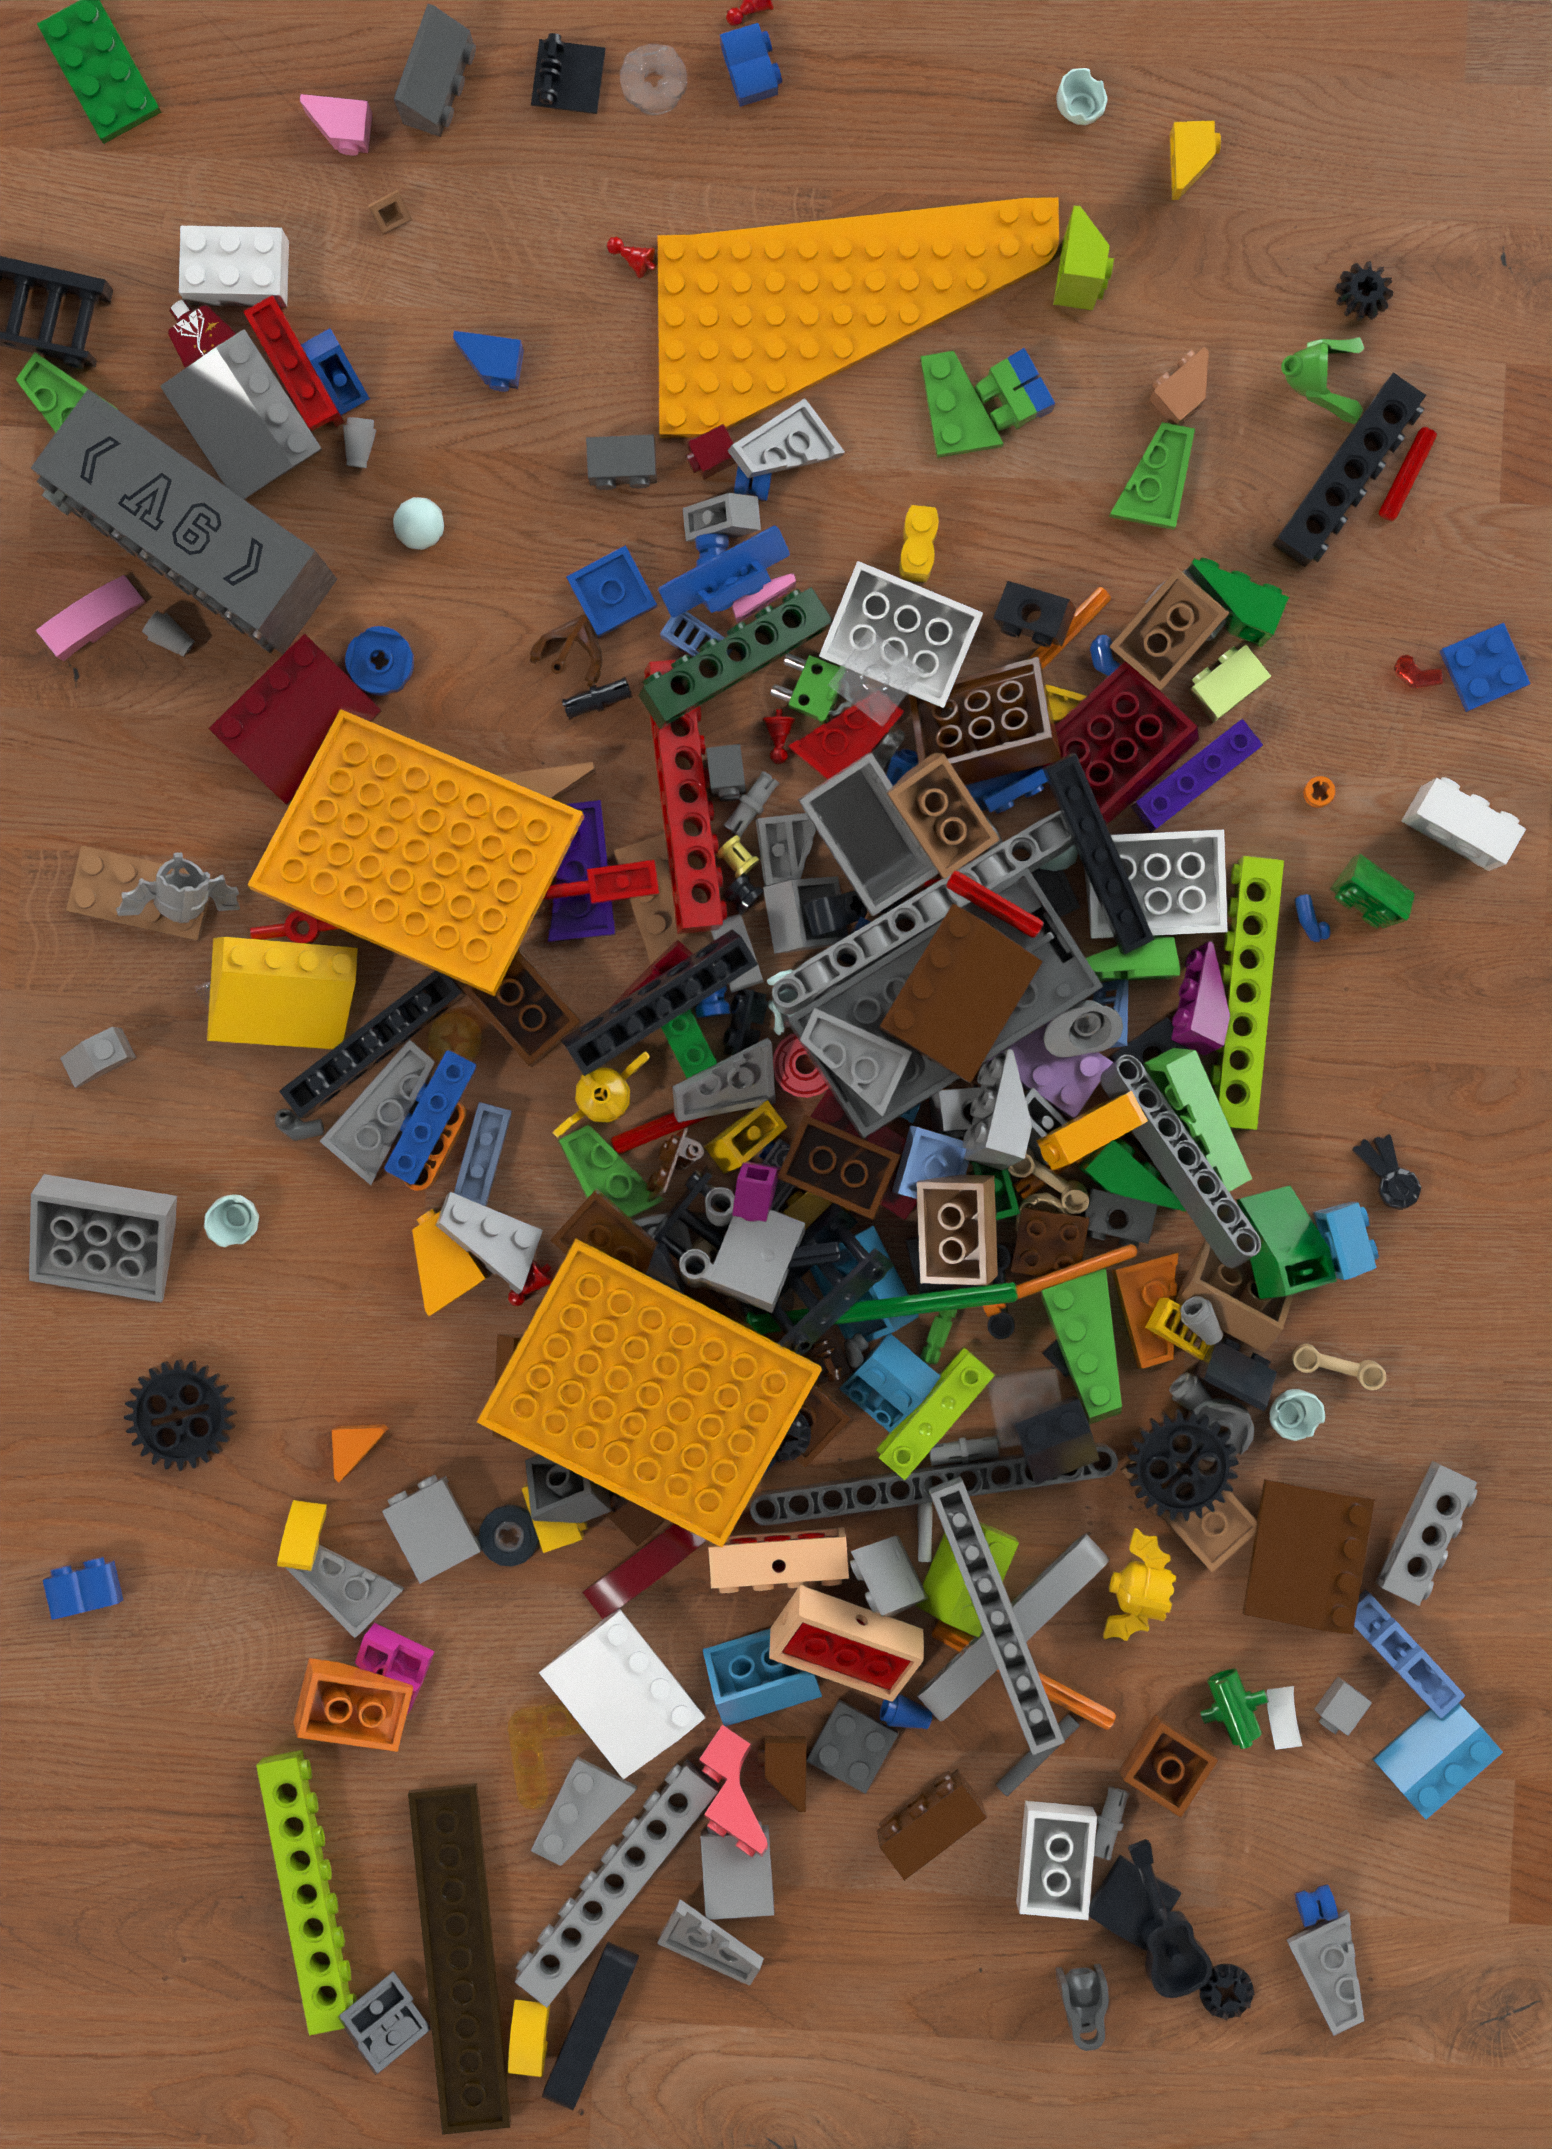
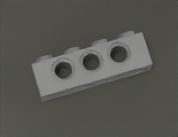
M1432 1461L1375 1581L1377 1585L1420 1606L1422 1599L1426 1600L1429 1597L1434 1582L1431 1580L1436 1569H1441L1447 1560L1448 1551L1446 1548L1451 1538H1456L1461 1530L1463 1521L1460 1518L1465 1508H1469L1476 1498L1477 1489H1475L1477 1482ZM1448 1495L1450 1498L1449 1508L1444 1512H1438L1436 1506L1438 1499ZM1434 1526L1436 1530L1435 1538L1430 1542L1424 1543L1422 1540L1424 1529ZM1414 1557H1420V1569L1415 1573H1409L1407 1568L1408 1562Z

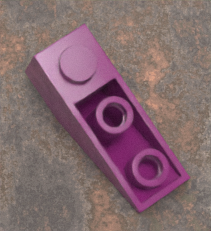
M1210 941L1191 950L1186 957V972L1184 981L1179 988L1180 1000L1178 1010L1172 1021L1174 1029L1171 1040L1196 1050V1052L1204 1056L1224 1046L1230 1019L1214 944Z
M750 1161L743 1162L737 1179L732 1216L742 1217L750 1222H767L779 1179L777 1177L781 1167Z

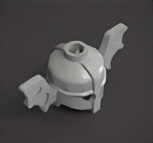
M174 853L173 859L165 862L156 874V881L149 882L140 878L138 886L134 890L127 893L122 892V903L116 908L118 916L139 915L145 905L154 899V905L160 914L174 922L189 923V920L197 918L204 911L205 904L208 902V896L214 900L219 911L239 910L240 906L236 898L239 892L237 887H230L225 883L224 875L210 879L208 872H203L193 862L183 859L182 853ZM184 867L189 874L180 873L179 870ZM171 868L174 869L171 874H167Z

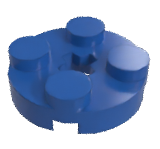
M375 626L366 629L365 632L350 642L346 651L345 664L352 680L363 691L373 695H388L401 691L410 679L414 669V655L409 643L397 631L388 627ZM379 652L385 653V658L389 660L388 665L383 666L381 670H377L376 665L371 663L372 657H378Z

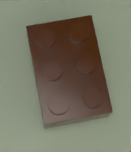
M519 949L495 996L468 984L462 988L466 995L530 1067L537 1064L560 1044L562 1038L583 1024Z
M804 1114L777 1178L874 1220L901 1156Z
M958 1769L952 1774L949 1771L941 1774L933 1782L934 1787L925 1794L922 1791L918 1792L907 1801V1808L898 1815L895 1812L890 1813L879 1823L880 1828L877 1830L879 1848L904 1881L987 1818L981 1799Z

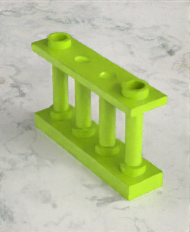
M962 1347L939 1374L941 1377L925 1400L894 1428L876 1448V1451L881 1454L879 1459L904 1480L908 1478L995 1376L987 1366L965 1347Z

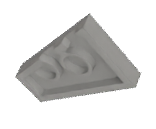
M769 1038L672 1086L674 1113L677 1121H688L754 1108L766 1100L770 1104L776 1103L772 1043Z
M448 1193L436 1226L464 1250L472 1252L486 1264L485 1267L494 1275L497 1273L510 1284L509 1287L517 1294L521 1293L543 1230L455 1193Z
M319 1545L311 1571L285 1567L354 1638L405 1589Z
M577 1756L531 1851L562 1866L637 1790V1786Z

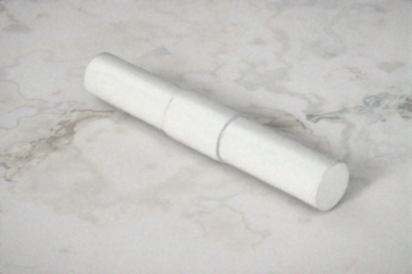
M932 1476L928 1477L924 1482V1489L927 1492L932 1487ZM932 1502L918 1504L919 1562L932 1561Z

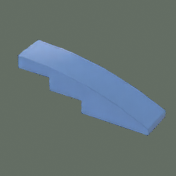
M1365 1589L1359 1595L1354 1627L1434 1713L1442 1719L1465 1697V1694Z

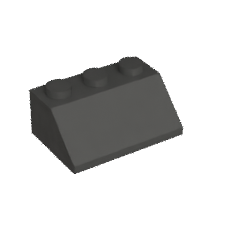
M427 4L394 96V101L404 125L441 137L444 127L448 128L451 124L454 114V108L451 106L455 95L460 96L465 83V76L462 75L466 64L471 65L474 60L476 45L473 43L469 29L431 4Z

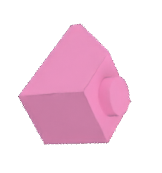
M300 95V102L305 113L335 150L350 156L358 155L359 152L368 153L372 111L368 101Z

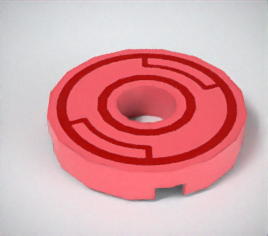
M794 1033L790 1034L779 1043L773 1054L775 1080L783 1090L795 1097L810 1098L822 1094L829 1087L816 1067L809 1074H802L796 1069L797 1058L808 1054Z

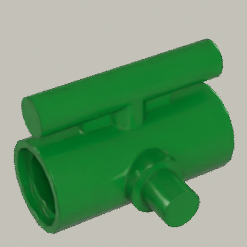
M1234 1668L1210 1676L1207 1679V1683L1215 1703H1212L1211 1708L1200 1711L1204 1724L1216 1720L1218 1723L1223 1722L1233 1745H1239L1240 1749L1251 1747L1253 1745L1252 1741L1262 1735L1254 1711L1257 1710V1706L1269 1702L1265 1690L1263 1689L1255 1693L1251 1691L1246 1692L1238 1671Z

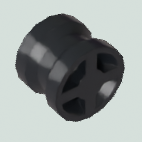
M743 873L732 883L722 897L726 901H732L736 905V911L743 915L757 902L764 893V890L751 884L750 877Z

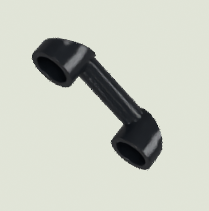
M997 1244L998 1276L993 1280V1285L1006 1283L1005 1269L1011 1262L1010 1251L1001 1244ZM1007 1303V1307L1001 1309V1313L991 1316L988 1320V1331L996 1339L1008 1338L1015 1329V1320L1008 1313Z

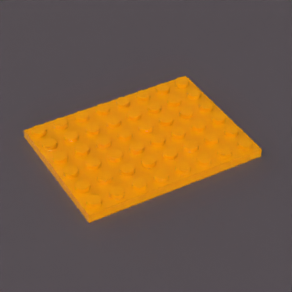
M340 709L255 869L248 887L255 892L495 996L584 819V814L582 811Z
M575 1238L481 1411L477 1423L723 1548L822 1368L820 1365L780 1346L774 1341Z

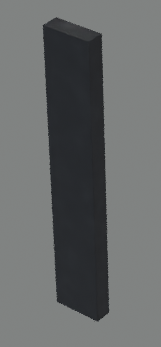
M1072 753L1042 768L1120 953L1125 955L1153 941L1152 932L1077 754Z

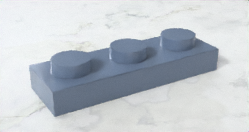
M482 1102L478 1103L455 1186V1194L487 1206L513 1111Z

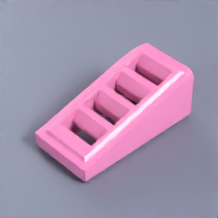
M794 574L771 579V582L763 585V589L758 593L745 595L735 600L732 609L736 623L745 620L796 587Z

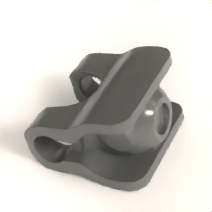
M1094 1964V1971L1089 1968L1071 1969L1066 1975L1062 1967H1056V1982L1074 2042L1084 2051L1096 2050L1105 2041L1104 2016L1109 2003L1107 1980L1101 1964ZM1095 2028L1097 2029L1096 2036L1093 2039L1085 2040L1079 2036L1080 2033H1090Z

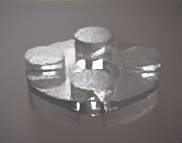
M647 44L640 46L634 51L629 52L624 58V64L620 72L621 89L625 99L645 114L659 115L669 112L677 105V102L687 89V73L684 62L676 54L675 49L669 45ZM651 72H656L657 75H662L663 79L658 80V86L652 87L651 82L644 81Z

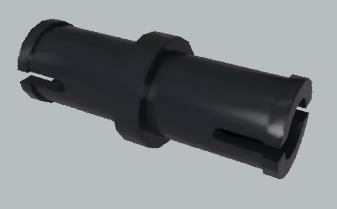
M623 677L601 687L593 685L587 692L562 699V703L566 707L565 712L568 719L571 720L574 717L594 710L598 712L604 711L605 706L627 698H633L631 690H629L630 687L626 677Z

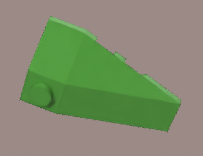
M1153 935V941L1125 955L1120 953L1118 946L1086 958L1100 982L1123 979L1128 981L1172 979L1180 975L1174 937H1165V935Z

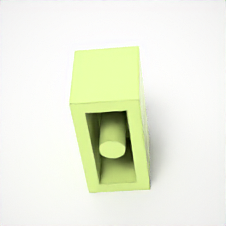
M1247 645L1239 651L1233 646L1218 658L1221 665L1212 672L1207 667L1192 679L1195 685L1188 692L1213 723L1271 677Z

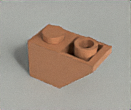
M1205 347L1198 353L1191 350L1177 363L1180 367L1171 376L1168 372L1164 373L1152 385L1155 390L1149 400L1170 424L1180 426L1201 408L1206 399L1209 351Z

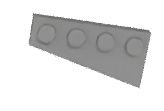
M409 1039L320 1139V1142L371 1185L435 1061Z

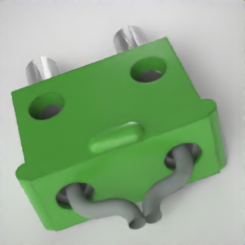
M789 653L785 656L784 664L800 670L802 673L794 691L774 684L770 692L772 696L789 702L788 705L791 710L818 720L820 725L826 724L831 715H838L845 707L850 708L854 699L850 697L851 687L846 681L848 673L845 667L835 666L809 655L807 660ZM815 669H822L820 674H813ZM845 686V698L848 702L842 703L837 710L833 711L841 690ZM803 699H808L809 703L807 705H800Z

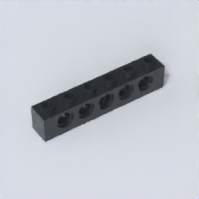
M1393 372L1272 545L1304 567L1312 559L1318 562L1329 547L1325 543L1327 537L1331 532L1337 535L1348 520L1343 514L1350 504L1356 508L1367 493V490L1363 488L1369 477L1375 480L1387 464L1382 461V458L1388 450L1394 453L1404 440L1405 435L1401 431L1407 422L1413 426L1425 408L1420 406V404L1426 397V394ZM1383 412H1392L1396 416L1397 423H1387L1383 418ZM1366 438L1374 440L1377 443L1378 451L1373 452L1366 449L1363 440ZM1344 467H1355L1359 473V478H1349L1345 474ZM1333 493L1337 495L1340 505L1336 507L1329 505L1325 499V494ZM1306 521H1316L1321 527V533L1313 534L1309 532L1306 527Z
M732 929L562 1038L561 1042L579 1070L586 1076L751 970L758 963L743 938Z
M435 970L279 1090V1092L299 1118H308L465 997L466 994L454 978Z

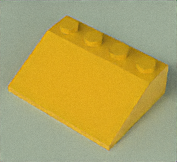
M234 937L213 938L207 1041L334 1049L344 1040L356 982L358 948Z

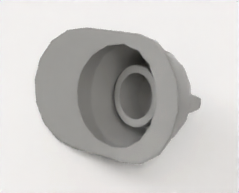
M1083 1000L1049 1023L1044 1034L1045 1047L1052 1055L1057 1057H1072L1104 1051L1113 1046L1121 1037L1123 1030L1122 1018L1116 1010L1108 1006H1102L1091 1000Z

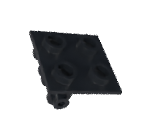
M549 33L548 38L545 40L539 39L531 106L597 114L606 48L562 42L561 35L556 33Z

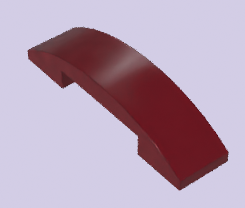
M672 1523L661 1534L611 1572L606 1573L582 1593L600 1617L604 1619L655 1583L707 1540Z

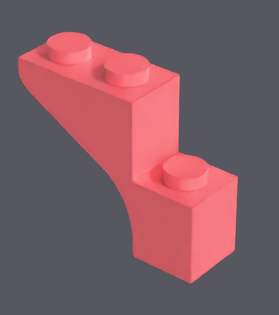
M722 1725L699 1759L700 1763L705 1766L702 1770L705 1775L717 1783L721 1779L726 1781L704 1814L710 1820L707 1827L723 1838L727 1833L738 1840L735 1846L748 1856L753 1857L757 1853L763 1857L768 1848L767 1839L740 1786L741 1767L751 1750V1744Z

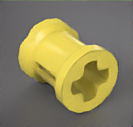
M738 835L727 841L718 850V853L715 854L718 859L723 858L735 871L734 876L736 879L743 873L747 874L760 861L757 856L752 857L742 846Z

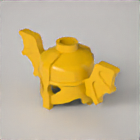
M645 1051L621 1074L612 1068L600 1067L586 1076L582 1074L576 1085L575 1101L580 1110L564 1121L552 1133L557 1138L560 1135L562 1136L584 1116L594 1122H611L624 1116L630 1102V1088L626 1079L636 1073L637 1069L649 1060L650 1055ZM601 1088L600 1093L595 1094V1091ZM605 1089L607 1090V1093H608L607 1098H606L605 1095H604ZM601 1096L604 1101H598L595 1097Z
M1135 1528L1133 1531L1129 1550L1140 1557L1145 1563L1131 1561L1121 1572H1113L1109 1592L1116 1593L1121 1610L1127 1612V1614L1112 1615L1107 1618L1103 1631L1104 1639L1119 1637L1124 1641H1128L1130 1635L1136 1631L1148 1632V1619L1164 1621L1166 1619L1165 1613H1170L1172 1607L1169 1598L1174 1593L1172 1583L1176 1582V1576L1171 1573V1570L1164 1568L1166 1563L1171 1560L1170 1555L1163 1553L1159 1549L1157 1536L1144 1535L1138 1528Z

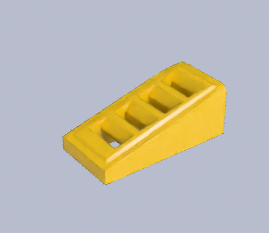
M1160 1298L1145 1328L1198 1359L1204 1360L1210 1345L1202 1340L1199 1348L1195 1347L1194 1344L1198 1335L1192 1332L1189 1340L1186 1341L1184 1338L1189 1327L1183 1324L1179 1334H1175L1181 1321L1180 1310L1182 1306L1169 1298ZM1171 1313L1175 1314L1169 1328H1166L1165 1325Z

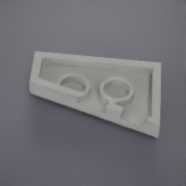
M805 398L734 443L728 449V452L747 478L837 459L845 453Z
M814 1008L800 1039L801 1043L883 1117L910 1058L911 1051Z
M681 1899L663 1928L657 1944L749 1986L758 1974L764 1959Z
M1347 1909L1338 1913V1919L1324 1920L1286 1939L1333 2036L1364 2021L1359 1979L1357 1978L1355 1966V1950L1351 1937L1350 1914Z

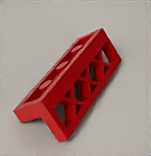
M273 295L243 311L309 430L312 432L331 420L336 427L345 423Z

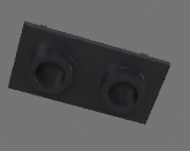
M742 989L734 996L731 1003V1013L733 1015L730 1027L726 1029L723 1037V1045L725 1046L723 1054L735 1055L759 1042L761 1031L750 1029L751 1022L763 1025L768 1002L765 1001L766 994Z

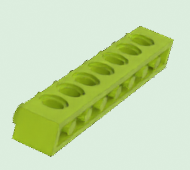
M1243 856L1238 859V864H1233L1231 870V884H1236L1235 895L1229 898L1227 917L1232 918L1231 931L1226 932L1224 938V951H1229L1228 964H1223L1221 969V979L1225 985V996L1230 1019L1225 1044L1223 1047L1215 1050L1219 1052L1217 1065H1212L1210 1083L1215 1085L1214 1093L1230 1128L1257 1130L1284 860ZM1249 884H1255L1261 889L1262 897L1259 902H1254L1248 898L1246 891ZM1247 917L1257 921L1259 929L1256 935H1249L1245 932L1243 922ZM1243 951H1249L1254 955L1255 965L1252 969L1244 968L1241 965L1240 955ZM1240 984L1247 985L1252 991V997L1247 1003L1240 1001L1236 995V990ZM1238 1017L1245 1019L1248 1023V1032L1244 1036L1237 1035L1233 1030V1023ZM1234 1051L1241 1052L1245 1057V1064L1240 1070L1234 1069L1229 1061L1230 1055ZM1232 1084L1237 1085L1242 1092V1097L1236 1104L1231 1103L1226 1097L1227 1088Z
M302 1750L264 1757L256 1767L308 2033L310 2036L344 2029L338 2016L354 2004L357 1999L354 1993L350 1994L348 1981H351V1968L349 1961L343 1960L341 1950L345 1946L344 1932L341 1926L337 1927L335 1914L338 1913V1901L336 1894L330 1893L328 1880L332 1878L331 1866L328 1859L324 1860L321 1848L325 1846V1835L323 1827L317 1826L315 1817L319 1807L317 1795L315 1792L311 1793L308 1781L312 1779L311 1764L309 1759H304ZM282 1784H292L297 1790V1796H286L282 1791ZM288 1818H299L303 1822L304 1829L300 1831L293 1830L289 1826ZM295 1852H306L310 1857V1863H299L295 1858ZM305 1884L312 1885L316 1889L317 1896H305L301 1886ZM308 1919H319L324 1929L321 1931L311 1929L308 1925ZM314 1953H326L330 1958V1963L320 1964L316 1961ZM331 1986L335 1989L337 1996L333 1998L324 1996L321 1987Z

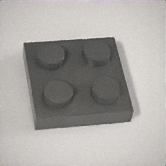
M838 1699L812 1746L806 1761L866 1794L897 1738L898 1731Z

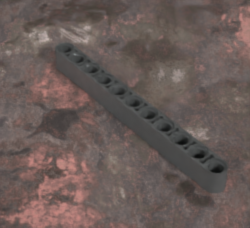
M1095 1443L1097 1452L1104 1451L1109 1455V1462L1105 1467L1095 1468L1091 1463L1036 1485L1033 1478H1029L1025 1474L1027 1461L1024 1454L969 1461L967 1464L954 1463L914 1469L906 1480L901 1478L896 1472L765 1490L757 1493L752 1498L750 1514L756 1523L768 1526L933 1502L930 1492L924 1489L925 1480L930 1476H938L942 1479V1483L959 1477L964 1471H971L976 1475L974 1484L966 1488L969 1497L1110 1476L1115 1472L1118 1466V1458L1109 1446L1103 1443ZM998 1466H1005L1009 1470L1007 1480L1002 1483H996L991 1478L993 1469ZM895 1481H905L909 1485V1490L905 1496L895 1497L890 1493V1487ZM869 1485L875 1489L876 1493L871 1501L863 1502L857 1498L856 1494L861 1486ZM827 1491H838L842 1495L840 1504L834 1507L827 1506L823 1502V1496ZM796 1495H802L808 1499L809 1504L805 1510L795 1511L789 1505L791 1498ZM762 1500H769L774 1504L775 1510L769 1516H762L756 1511L757 1503Z

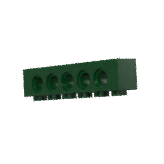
M812 587L802 593L799 589L792 591L782 599L784 603L774 609L772 605L765 607L755 615L756 620L746 625L744 621L738 623L727 631L729 636L718 642L716 638H713L699 648L701 653L691 659L688 654L684 655L671 664L673 669L662 675L658 671L643 681L645 686H643L638 696L659 729L664 728L826 631L833 620ZM782 617L792 618L796 623V628L787 627L783 623ZM755 633L764 634L768 638L769 644L762 645L757 642ZM734 649L739 652L741 661L731 660L727 655V650ZM699 666L709 667L713 671L714 677L706 678L702 676L699 672ZM678 682L682 684L686 694L678 695L674 693L670 683Z

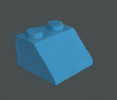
M1351 1201L1313 1212L1317 1229L1330 1249L1337 1279H1351L1377 1268L1375 1259H1378L1379 1255L1374 1240H1369L1366 1227L1370 1223L1365 1207H1360L1359 1202Z

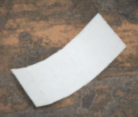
M1294 1686L1268 1689L1267 1697L1269 1702L1267 1707L1275 1750L1302 1746L1294 1705Z

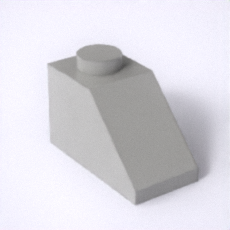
M726 493L683 508L685 539L688 542H694L695 537L703 534H725L729 538H737L761 530L757 496Z
M110 1027L82 1041L60 1059L74 1087L78 1088L136 1059V1056L123 1029Z

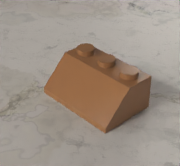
M933 753L906 772L886 793L942 879L950 876L954 871H957L1000 840L945 754Z
M954 1175L917 1181L920 1283L987 1286L998 1276L994 1175Z
M1205 1239L1181 1284L1175 1302L1182 1306L1186 1300L1195 1296L1209 1300L1222 1331L1265 1353L1284 1328L1294 1294L1259 1299L1251 1260L1249 1259L1235 1268L1227 1267L1219 1260Z

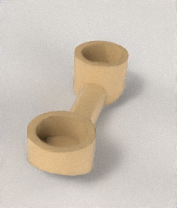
M1027 1148L1024 1160L1008 1167L1009 1172L1015 1177L1022 1178L1032 1173L1060 1192L1062 1206L1068 1213L1080 1214L1088 1208L1089 1195L1085 1186L1078 1181H1066L1035 1160L1034 1153L1030 1148Z
M1309 1343L1299 1345L1292 1354L1293 1364L1303 1373H1311L1318 1367L1356 1376L1361 1385L1368 1390L1380 1389L1386 1382L1385 1370L1379 1363L1373 1360H1364L1360 1363L1321 1354Z

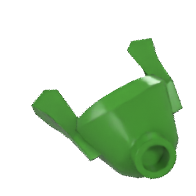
M1360 337L1347 340L1319 339L1307 343L1306 349L1289 355L1283 360L1281 365L1282 372L1285 374L1287 383L1295 392L1301 396H1306L1308 401L1327 409L1343 421L1355 425L1363 412L1359 402L1331 393L1327 388L1328 354L1349 352L1359 354L1365 348Z

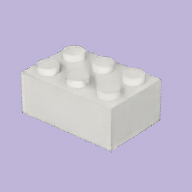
M180 226L179 294L189 305L206 304L212 306H254L273 295L280 307H287L289 240L283 229L273 227Z
M1442 777L1441 780L1435 778L1420 787L1401 820L1403 823L1487 871L1507 864L1526 828L1518 824L1519 819L1504 811H1501V813L1489 808L1490 803L1475 794L1471 796L1459 791L1460 786L1456 782Z
M1025 1801L1016 1898L1020 1914L1088 1920L1097 1815L1093 1807Z

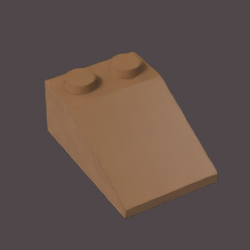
M1177 568L1116 637L1110 648L1161 691L1226 618L1229 612Z

